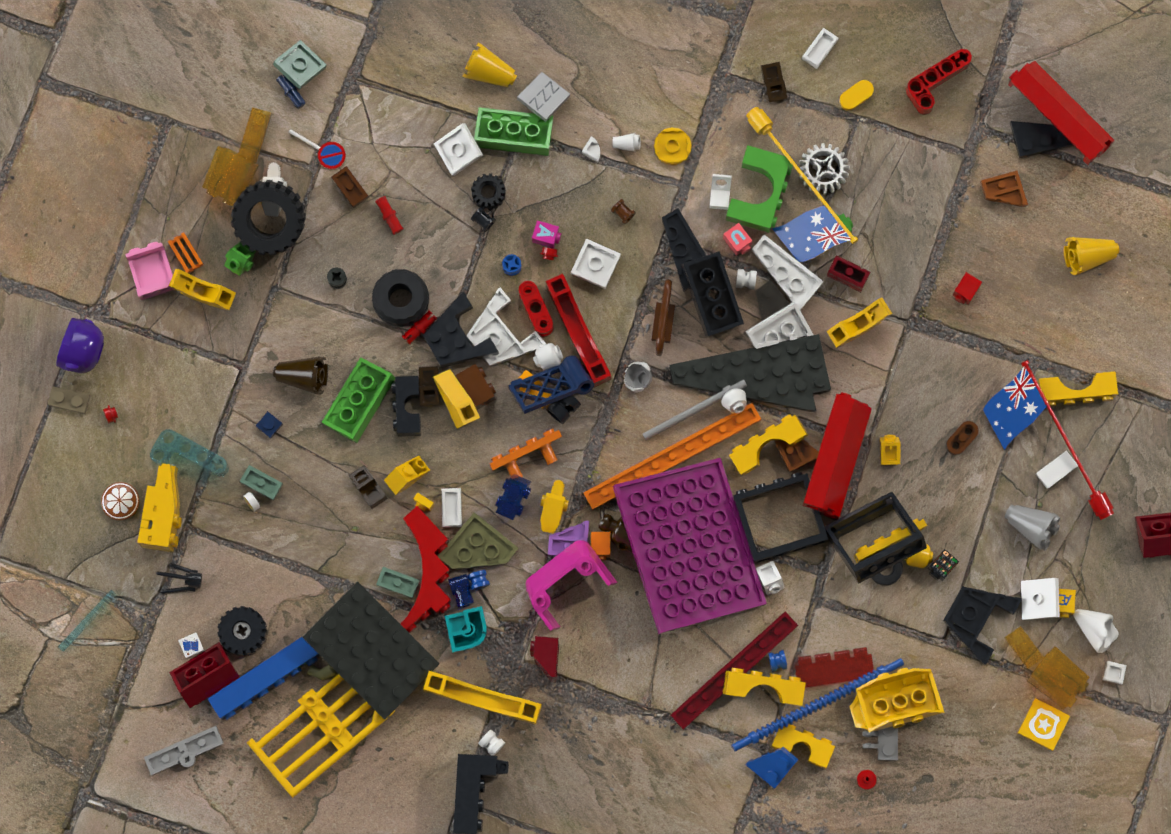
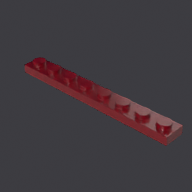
M785 611L670 716L684 730L723 695L726 671L738 668L744 669L743 673H747L799 625Z

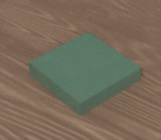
M301 40L273 62V65L299 90L326 69L327 66Z

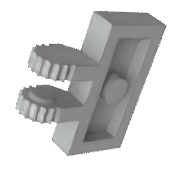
M892 726L870 733L863 731V736L878 737V744L865 743L863 744V749H878V760H898V728H893Z

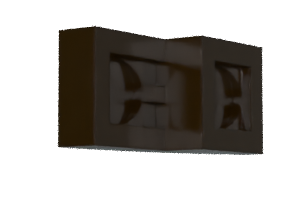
M780 62L760 65L768 101L788 99Z
M438 366L419 367L420 406L439 405V389L433 379V376L438 375Z
M365 465L349 475L371 509L388 499Z

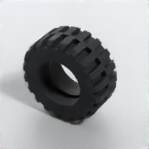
M261 180L257 181L254 185L246 187L239 195L231 212V226L235 229L234 234L236 238L239 237L241 239L240 243L243 246L247 245L250 247L249 251H259V255H265L266 253L276 255L277 252L283 253L287 248H291L299 239L305 226L306 213H304V203L299 200L301 197L298 193L295 194L292 191V187L284 186L281 181L275 183L273 180H266V182ZM271 201L283 209L286 215V224L280 232L267 234L255 227L251 219V212L257 203Z

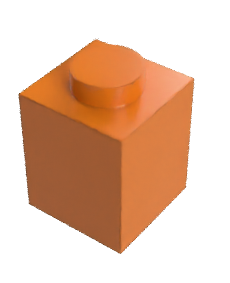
M591 532V547L601 561L610 558V532Z

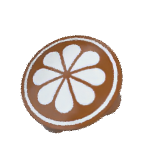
M125 482L111 484L105 489L101 497L103 511L108 517L115 520H125L134 516L140 503L137 490Z

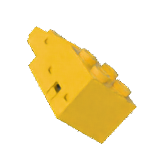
M162 463L158 467L155 486L147 485L137 541L143 548L173 552L174 548L178 546L179 537L176 534L177 529L181 528L182 518L179 511L178 468L173 464Z

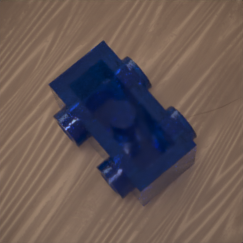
M513 474L510 479L506 478L502 487L505 490L503 496L499 495L495 504L498 507L496 513L511 520H514L517 516L520 517L524 509L522 505L524 498L528 499L531 488H529L531 481L516 474Z

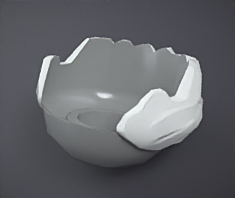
M633 362L628 365L624 375V384L635 393L642 392L649 387L652 382V373L649 365L645 362Z

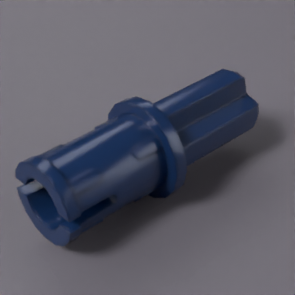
M282 75L276 79L284 90V95L290 98L296 108L300 109L306 104L297 91L298 88L290 80Z

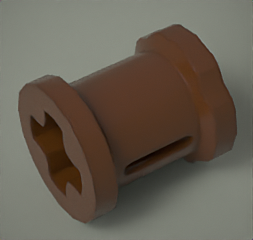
M623 199L619 200L611 209L612 213H616L622 219L623 224L628 223L636 214L634 210L629 209L624 204Z

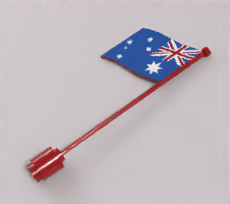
M1029 361L1022 362L1021 365L1024 367L1016 377L995 394L983 408L1002 447L1005 450L1014 437L1032 424L1047 407L1093 493L1089 495L1091 499L1088 502L1096 517L1102 520L1114 514L1112 510L1114 507L1105 492L1101 493L1100 490L1096 492L1033 375L1028 365Z

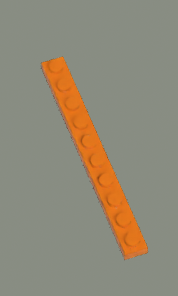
M750 403L742 412L732 413L585 491L583 494L593 511L616 498L612 487L615 484L666 472L761 421V418L753 403Z

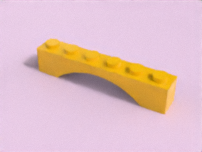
M432 671L428 672L423 688L425 692L535 725L542 708L540 703L488 690Z

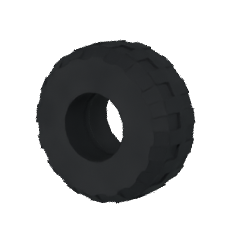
M395 269L382 275L375 283L372 292V303L375 312L383 322L391 326L406 327L414 325L427 312L429 292L423 279L416 273L406 269ZM404 289L412 294V299L408 305L395 307L390 303V297L396 290Z

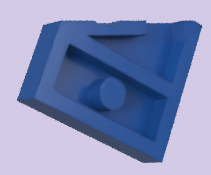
M781 747L772 753L768 752L759 758L750 759L745 765L775 789L798 761V758L784 747Z

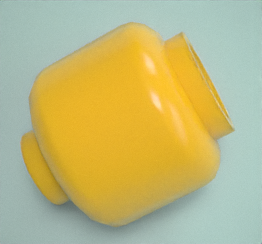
M926 544V549L905 559L907 565L925 568L933 559V552L930 550V546Z

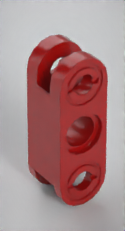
M524 281L518 289L520 300L534 330L540 337H547L553 331L551 316L536 284L532 281ZM538 305L541 307V310L534 313L531 311V307Z

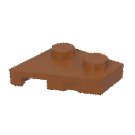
M1018 171L981 180L980 183L986 200L1021 207L1028 206Z

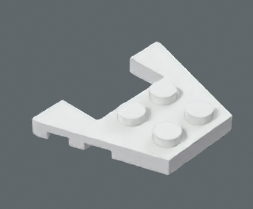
M501 287L498 288L492 300L489 301L485 310L467 334V338L473 346L489 337L492 339L499 354L483 357L490 367L530 353L546 345L536 331L520 343L496 313L511 302Z

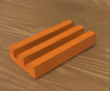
M184 232L180 236L174 237L173 240L168 241L186 273L189 274L204 265ZM182 239L188 245L198 264L195 265L181 243ZM177 243L179 245L180 249L182 250L188 262L190 263L191 268L188 269L182 257L175 248L174 244Z

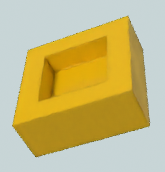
M418 492L413 498L414 502H416L415 506H418L424 512L426 509L431 512L435 506L434 502Z

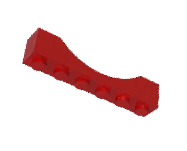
M563 273L545 281L546 288L583 366L594 382V387L610 381V371L583 320Z

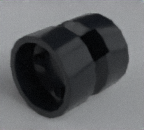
M571 395L548 404L545 409L555 420L563 425L570 418V412L574 413L581 403Z

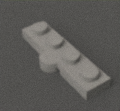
M214 726L145 756L144 759L150 774L153 776L180 763L182 766L190 768L196 763V756L224 745L217 726Z

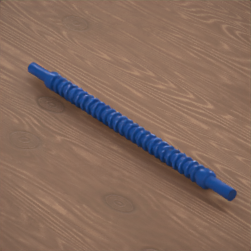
M900 658L886 666L881 665L877 667V670H872V673L868 672L867 676L864 674L863 678L858 677V680L854 679L853 683L848 682V685L844 684L843 688L839 687V690L834 689V693L829 692V695L825 694L824 698L819 697V700L815 699L814 703L811 701L810 705L805 704V707L801 706L800 710L795 709V713L791 711L790 715L786 714L785 718L782 716L781 720L776 719L775 723L772 721L771 725L766 724V727L762 726L761 730L757 729L756 732L748 733L747 737L735 742L731 747L735 752L751 743L756 744L759 742V739L763 740L764 736L768 737V734L773 735V732L777 733L778 729L783 730V726L788 727V724L792 725L793 721L798 722V719L802 720L803 716L806 718L807 714L812 715V712L816 713L817 709L822 710V706L826 708L827 704H832V701L835 703L836 699L841 700V697L845 698L846 694L851 695V692L855 693L856 688L878 678L880 674L889 673L903 666L904 662Z

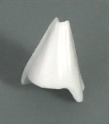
M1077 609L1073 614L1078 625L1097 653L1105 652L1111 643L1117 639L1119 633L1112 623V615Z

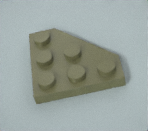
M473 513L447 544L448 547L438 555V558L452 570L504 565L512 559L519 548L476 513Z

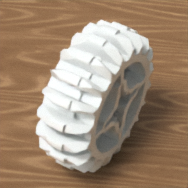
M822 143L821 149L814 145V151L808 148V154L803 153L802 158L804 160L799 161V165L802 166L799 168L818 192L820 189H823V194L825 195L827 194V189H829L831 193H834V187L839 190L841 188L840 183L845 184L846 180L844 178L849 176V173L846 171L850 169V166L845 165L848 163V159H842L844 152L838 154V147L831 150V144H829L828 148H825V144ZM818 156H828L825 160L814 159ZM833 160L838 164L839 174L831 166ZM828 163L827 172L825 170V172L822 171V173L820 174L821 166L823 168V166H826ZM809 164L813 165L817 172L814 178L809 172ZM822 178L834 179L829 182L820 181Z

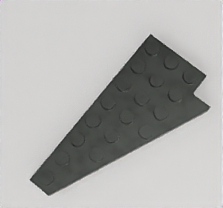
M819 334L791 341H783L758 349L754 347L669 365L673 385L719 393L723 391L724 387L732 386L744 379L747 387L741 390L745 391L746 399L809 412H816L813 394L831 391Z

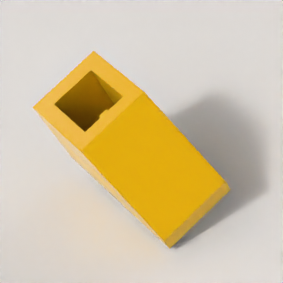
M418 455L397 466L384 481L393 493L397 495L421 479L430 469Z

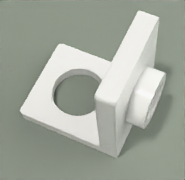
M713 174L710 208L728 210L732 176ZM725 180L727 184L721 186L716 181Z

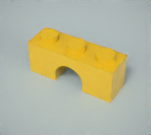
M788 724V727L783 726V730L778 729L771 746L772 748L779 749L784 747L791 752L795 744L803 743L810 750L807 762L823 769L827 768L835 748L834 745H831L832 741L823 737L821 740L813 737V733L806 730L799 732L795 730L796 726Z

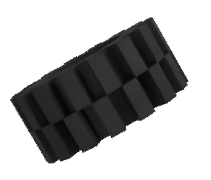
M490 173L489 175L482 174V177L478 176L477 180L473 182L471 188L473 201L484 210L485 208H488V210H492L491 208L496 209L505 200V185L497 175L492 176ZM486 185H491L496 189V194L492 198H485L481 194L482 188Z

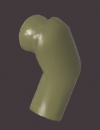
M329 664L322 669L311 665L308 674L320 680H327L334 677L336 671Z

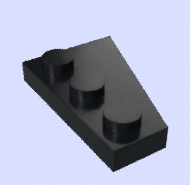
M1010 121L1019 158L1074 146L1052 124Z

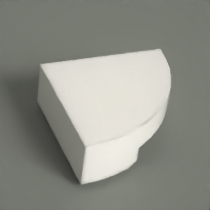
M591 136L582 150V154L598 163L600 147L596 139Z

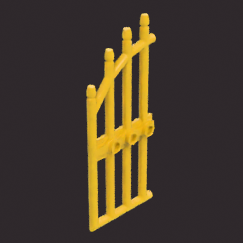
M339 674L318 692L311 689L297 700L301 706L258 742H255L253 738L247 742L249 747L292 798L385 721L374 710L373 719L369 725L354 737L349 733L346 728L370 709L371 706L365 702L340 722L333 713L353 698L357 692L351 688L329 708L321 699L344 680ZM307 712L313 721L268 757L261 748L303 713ZM319 726L325 736L285 770L280 772L274 763ZM331 741L338 751L293 787L286 778Z

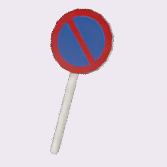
M289 130L290 134L319 150L318 160L324 168L337 169L344 163L346 152L339 143L327 142L320 147L293 130Z

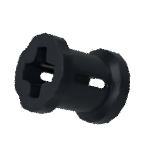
M482 207L471 217V220L477 222L484 232L488 231L496 221L494 217L491 218L486 214Z

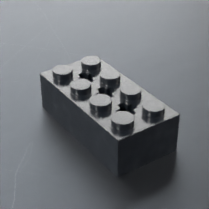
M720 251L681 264L705 336H711L744 324ZM704 271H705L706 273H710V277H708V279H709L708 281H707L706 279H703V278H702V275L704 274V273H703ZM710 289H711L712 291H716V295H714V297H715L714 299H713L712 297H709V296H708V293L710 292V291H709ZM716 307L722 309L721 317L715 315Z

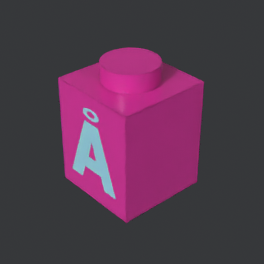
M537 220L532 235V243L554 249L555 244H559L562 233H559V226Z

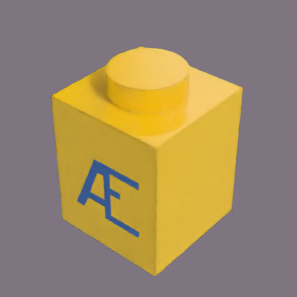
M1059 589V618H1069V615L1074 614L1076 590Z

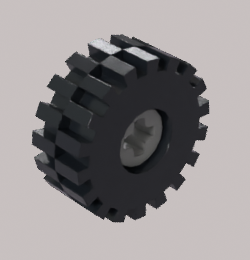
M240 606V608L234 607L232 608L233 610L225 612L226 615L221 617L220 624L218 623L217 627L219 629L217 634L220 643L226 650L236 656H249V654L257 653L256 651L261 649L263 643L267 640L268 630L264 618L253 608ZM240 626L247 628L245 636L237 634Z

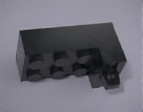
M458 754L453 834H479V832H482L483 820L479 819L480 812H484V801L481 799V793H485V780H482V778H498V775L508 774V761L499 760L498 756Z

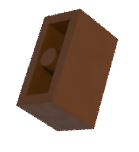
M474 364L458 373L456 378L473 401L476 410L496 400L494 394L497 392L491 383L487 384L484 379L487 376L482 367L478 368Z

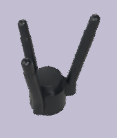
M170 563V567L187 572L186 575L156 572L160 576L185 580V585H188V587L161 590L162 594L182 591L195 592L196 588L200 589L202 573H198V570H191Z

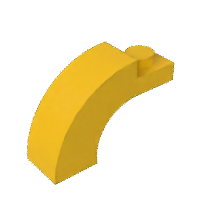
M175 269L169 287L179 291L184 296L225 310H230L236 292L222 285L203 281L180 269Z
M879 298L854 316L840 321L829 329L827 333L837 348L867 333L882 323L881 321L890 316L892 312L884 299Z

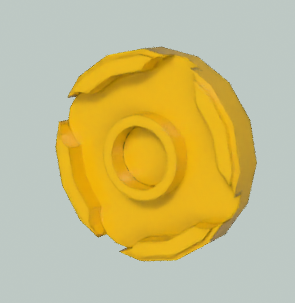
M671 127L664 129L655 138V155L661 162L667 165L681 164L690 155L692 146L690 137L679 128Z

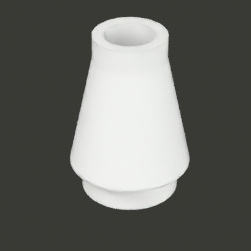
M632 133L613 137V148L633 152L640 150V135Z

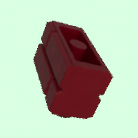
M836 255L828 270L827 277L861 293L871 272L864 268L861 269L860 266Z

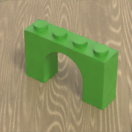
M747 145L741 168L765 175L772 183L773 193L767 201L760 204H750L731 198L726 221L739 223L740 225L769 233L771 228H775L778 217H774L776 210L780 211L783 200L779 198L781 192L785 193L788 182L785 181L786 175L791 174L793 165L783 155Z

